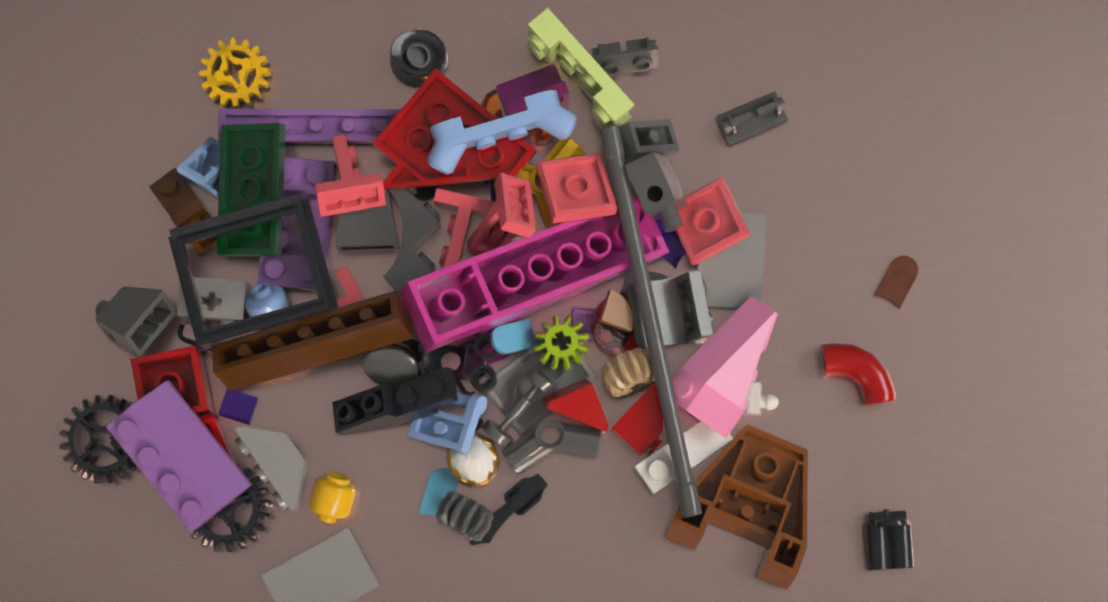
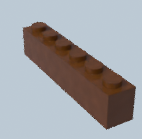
M395 290L212 345L213 373L230 391L238 390L412 339V320L404 301Z

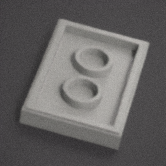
M740 212L751 236L697 264V271H701L702 279L707 287V307L738 310L750 296L761 302L768 214Z
M562 335L556 336V342L552 341V345L559 346L560 351L566 350L567 343L571 345L570 339L564 340ZM534 348L525 350L496 373L498 377L497 385L487 394L505 418H507L509 415L507 411L521 394L526 395L534 385L526 376V373L532 366L543 372L557 385L555 391L583 379H587L592 383L599 376L580 352L576 351L582 359L581 364H576L570 358V370L566 371L564 369L563 361H559L558 368L552 370L553 358L542 364L540 358L546 351L535 352ZM490 378L481 385H487L490 382ZM540 388L530 399L532 403L519 419H513L510 423L520 437L554 412L540 403L542 397L548 395Z
M349 527L261 575L274 602H352L381 586Z

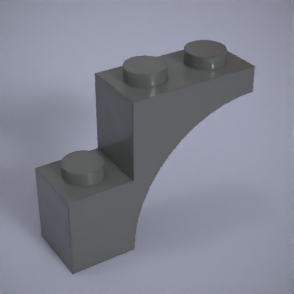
M414 188L387 190L400 210L403 235L398 256L383 278L400 296L401 289L408 281L434 272L432 268L435 264L423 252H420L418 255L415 252L441 228L440 222L437 220L440 214L428 202L422 205L414 197L417 194Z

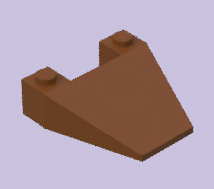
M747 424L694 482L697 486L702 514L683 518L680 503H678L665 538L695 550L704 535L708 523L766 547L767 549L756 577L787 590L797 577L807 549L808 450Z

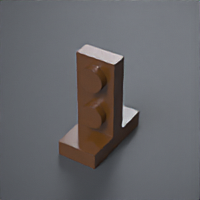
M173 168L149 186L170 215V219L176 227L213 218L187 182L177 172L176 168ZM217 236L192 242L191 245L202 256L217 245Z

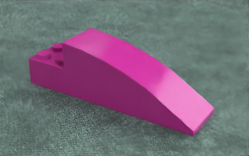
M638 195L633 196V202L645 258L648 263L669 253V250L654 217L646 214ZM617 209L615 215L567 221L532 234L530 238L524 237L408 281L401 289L400 294L425 352L427 353L473 334L477 337L484 332L491 333L497 326L520 321L631 271L619 211Z

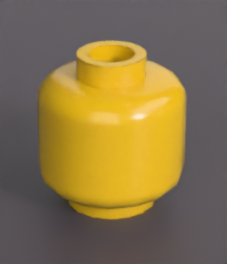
M325 472L324 476L315 479L309 499V507L317 513L318 520L326 523H336L337 519H343L350 515L356 489L350 483L351 479L348 476L336 472Z

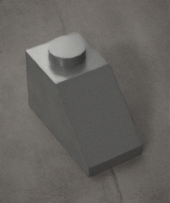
M671 119L633 121L619 126L625 153V165L652 152L665 155L680 150Z

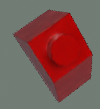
M655 382L611 428V431L639 457L644 452L650 456L663 442L659 438L663 432V416Z

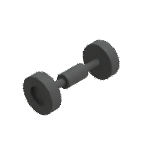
M534 366L526 373V376L534 385L526 395L521 394L507 411L509 415L501 425L488 419L482 426L487 435L505 448L513 441V438L505 429L513 419L518 420L532 403L530 399L539 388L549 395H552L557 389V385Z

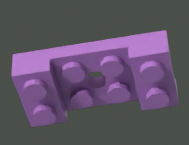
M285 157L283 198L299 194L302 200L309 199L328 267L333 215L321 217L315 184L335 181L337 165L335 161ZM295 214L283 217L281 256H260L257 285L268 283L269 286L278 285L282 288L316 292L301 234L296 235L290 232L289 226L291 221L296 218Z

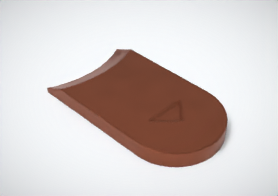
M909 256L895 258L891 262L874 296L887 298L900 309L918 275L916 261Z

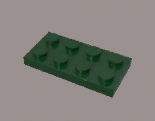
M281 123L221 125L218 216L283 198L286 125ZM283 217L217 235V255L281 256Z

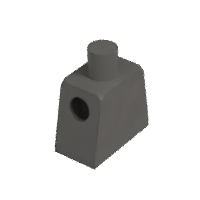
M652 152L626 164L625 168L646 214L660 219L665 232H671L682 227L684 224L678 211L685 208L687 202L672 161L656 152Z
M384 193L385 206L339 214L335 247L338 252L400 249L392 204L388 193Z
M125 286L120 288L110 301L102 300L97 304L95 322L112 343L140 358L177 314V311L163 290Z

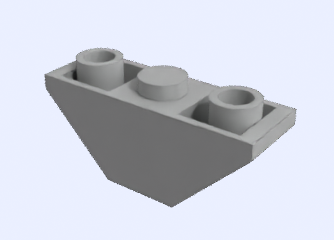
M244 426L234 429L239 436L235 439V442L245 456L251 453L258 463L253 467L264 483L270 481L276 489V492L272 495L283 510L288 507L292 512L299 510L308 461L292 438L286 433Z

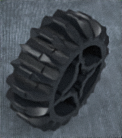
M96 395L94 406L89 400H82L84 411L82 412L79 408L73 407L71 411L76 416L75 420L65 418L63 421L71 426L70 430H61L59 432L60 436L68 438V442H63L59 445L60 449L71 451L63 457V460L65 462L76 460L71 467V471L77 473L83 469L81 478L88 480L93 475L94 483L101 484L104 474L108 483H115V472L121 479H127L128 476L125 468L128 467L131 471L136 472L138 470L137 465L124 452L125 450L106 426L101 427L92 418L102 413H116L120 415L126 410L128 400L122 398L116 405V397L108 395L104 404L102 396ZM83 428L89 433L90 437L88 445L84 448V453L80 445ZM97 431L111 434V437H109L111 442L109 444L113 448L103 444L99 445V441L102 440H99L100 434ZM105 452H109L118 459L117 462L108 466H95L90 462L94 457H99Z
M246 468L243 470V473L248 479L252 474V470L250 468ZM259 476L254 477L250 481L253 485L247 489L248 493L240 494L233 500V502L237 503L230 508V517H227V513L222 512L217 513L210 519H223L227 527H230L232 534L219 535L204 524L194 530L191 537L197 539L204 534L201 546L208 547L212 540H214L213 550L216 552H220L223 542H225L227 552H234V541L237 542L240 549L247 548V543L244 539L246 536L252 542H256L258 537L253 530L255 528L262 532L266 530L263 524L258 523L260 517L263 519L271 518V514L262 512V507L271 506L272 501L261 500V496L266 495L269 489L262 487L257 490L256 487L262 480ZM252 502L251 517L248 523L241 529L239 513L242 508Z

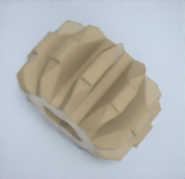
M635 348L631 351L626 350L624 353L617 354L615 358L608 360L601 369L603 382L613 397L624 398L630 394L634 395L636 392L643 391L644 388L651 386L655 381L648 349Z

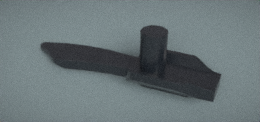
M539 473L529 478H522L504 494L506 504L492 513L494 518L488 533L485 534L482 541L470 540V545L490 543L498 529L514 512L517 515H524L541 500L542 493L548 484Z

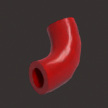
M821 344L822 361L826 377L846 376L854 380L860 387L864 405L896 401V393L889 372L874 354L854 344Z

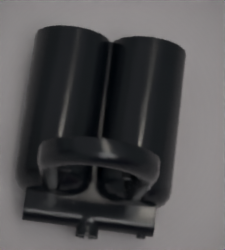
M883 509V512L867 513L868 522L865 524L868 571L914 568L911 523L907 519L906 511Z

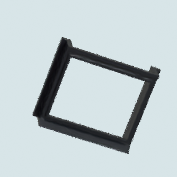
M295 194L169 230L171 237H168L198 351L212 348L211 343L338 308L308 198L302 200L299 194ZM295 214L318 299L207 329L185 244Z

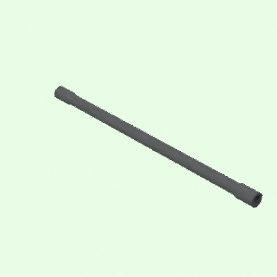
M611 126L601 129L600 135L605 158L608 161L677 481V494L683 518L702 514L697 486L692 476L630 183L625 168V153L620 129L618 126Z

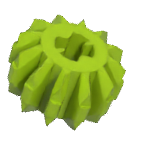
M553 315V327L546 321L541 322V327L547 334L535 332L534 334L535 339L545 342L535 345L534 351H546L540 358L542 364L553 358L552 370L558 368L559 361H563L566 371L570 370V358L578 365L582 363V359L576 351L588 353L589 350L586 345L578 344L589 339L588 333L577 335L576 333L581 330L583 324L578 322L571 328L572 317L570 315L565 317L564 324L559 323L558 315ZM562 335L564 340L570 339L571 345L567 343L566 350L560 351L559 346L552 345V341L556 342V336Z

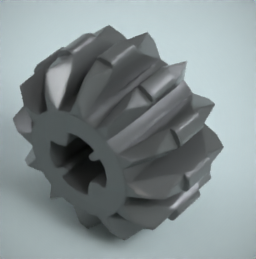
M454 491L447 492L444 499L442 498L435 515L437 520L444 526L474 541H482L492 526L491 522L494 518L491 510Z

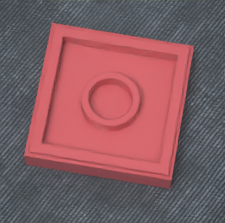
M601 153L538 162L536 168L552 224L616 214L618 208Z
M723 177L685 196L687 206L678 211L684 225L676 229V233L692 265L695 266L751 236Z

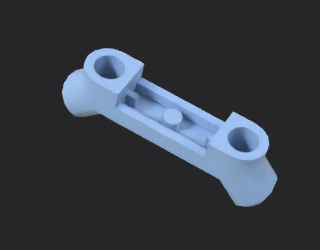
M550 90L524 97L527 107L526 111L464 129L461 117L453 118L430 127L434 146L427 157V162L432 168L448 175L453 173L465 149L474 146L478 150L489 148L496 144L495 140L507 136L509 140L519 139L528 135L527 131L534 128H540L561 140H565L572 133L577 117L573 112L561 107L557 91Z

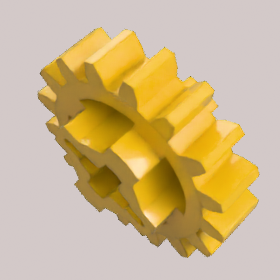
M231 38L230 45L225 46L221 40L218 41L219 50L208 49L211 55L210 60L201 59L202 65L207 68L206 70L199 71L201 79L207 80L202 84V88L204 91L212 90L209 97L213 102L220 97V104L224 108L229 104V101L232 102L235 109H239L241 101H245L248 106H252L250 98L255 96L261 99L260 87H269L268 82L263 79V77L271 75L269 68L263 67L268 63L266 56L258 57L261 52L260 48L256 45L250 50V43L246 39H244L241 45H238L236 39ZM233 54H242L247 57L240 59L234 57ZM222 60L219 70L215 71L217 64ZM230 63L238 70L240 84L232 77ZM256 75L253 83L248 88L250 78ZM231 88L236 90L237 93H228L223 90Z

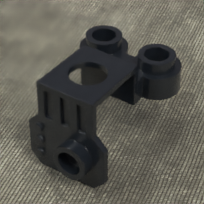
M490 332L478 335L474 344L466 343L465 347L444 345L426 353L420 339L418 344V355L422 356L420 366L422 375L443 368V357L448 353H455L460 357V365L454 370L455 376L462 380L470 378L472 386L482 393L492 391L497 385V374L492 367L487 365V361L496 359L500 353L495 349L491 353L483 351L484 345L491 343ZM489 375L490 382L487 385H481L479 383L481 376Z

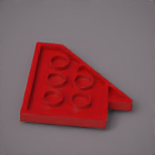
M436 68L373 142V145L397 164L383 181L385 191L495 180L500 173L517 177L537 153V150L522 138L509 140L507 136L495 140L496 144L489 148L478 150L474 146L465 149L451 174H443L428 165L427 157L434 146L430 127L461 117L464 129L498 119Z

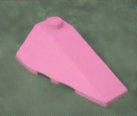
M750 296L685 362L674 376L672 383L677 405L726 438L746 410L748 404L746 397L751 382L756 380L758 374L756 368L761 353L766 350L777 313Z

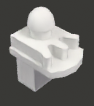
M752 381L746 397L748 404L743 415L761 416L762 408L773 410L778 406L779 400L773 394L762 395L761 381Z

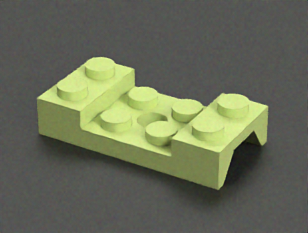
M546 8L528 24L527 38L530 42L528 45L530 51L537 59L541 60L544 58L549 64L560 57L559 63L570 76L575 73L582 81L580 84L582 90L590 99H593L592 113L594 115L591 118L600 129L611 126L619 127L632 119L628 112L635 104L549 8Z

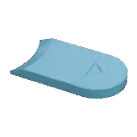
M531 319L497 326L490 335L493 348L501 354L531 349L539 344L534 338Z
M439 468L431 473L418 515L435 516L438 505L442 498L444 499L447 492L456 491L457 480L449 469Z

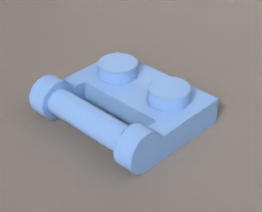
M457 392L458 401L450 404L466 408L463 417L438 410L437 414L412 421L408 437L468 454L479 417L486 409L487 399L485 396L478 394L469 396Z

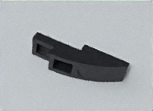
M444 367L394 386L384 383L332 402L335 433L347 434L375 430L437 414L439 407L458 401L454 369Z

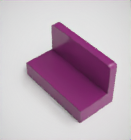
M555 64L496 86V91L506 116L526 111L527 107L524 97L540 92L556 90L560 103L569 100L568 88L565 81L561 80Z

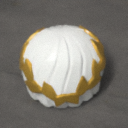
M474 433L468 454L448 449L446 461L449 471L459 483L478 488L488 484L490 479L497 473L499 455L491 439Z

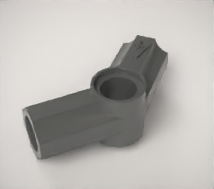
M546 419L501 452L517 475L553 450L596 458L601 430L559 422L554 419ZM547 426L555 427L560 433L559 439L552 444L545 443L540 436L541 431Z

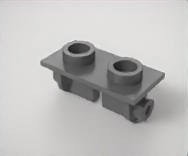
M649 37L626 41L627 51H621L620 42L597 44V48H591L593 59L609 76L636 71L645 72L650 69L659 68L658 46H656V41L649 40Z
M775 91L716 116L729 145L788 121L784 109H786L782 97H778Z

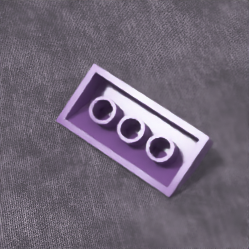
M169 380L135 402L106 426L190 532L204 525L253 485Z

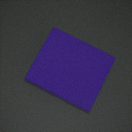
M227 388L218 415L250 425L259 398L235 390L230 391Z

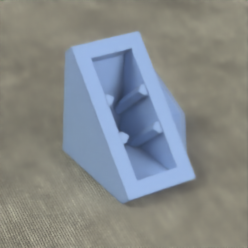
M209 137L178 166L177 172L184 180L219 200L221 143Z

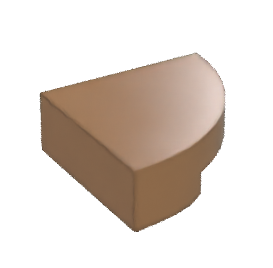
M612 289L608 290L598 322L631 332L633 316L625 298Z

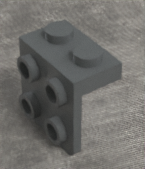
M700 270L690 271L675 278L651 281L664 346L697 341L713 335V317L708 311L706 302L707 287L702 279ZM633 283L627 287L626 293L633 316L636 344L641 349H647V341Z

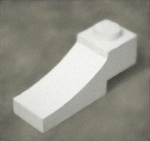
M702 421L683 433L691 468L733 440L734 438L729 433L724 438ZM669 444L634 467L652 495L676 479Z

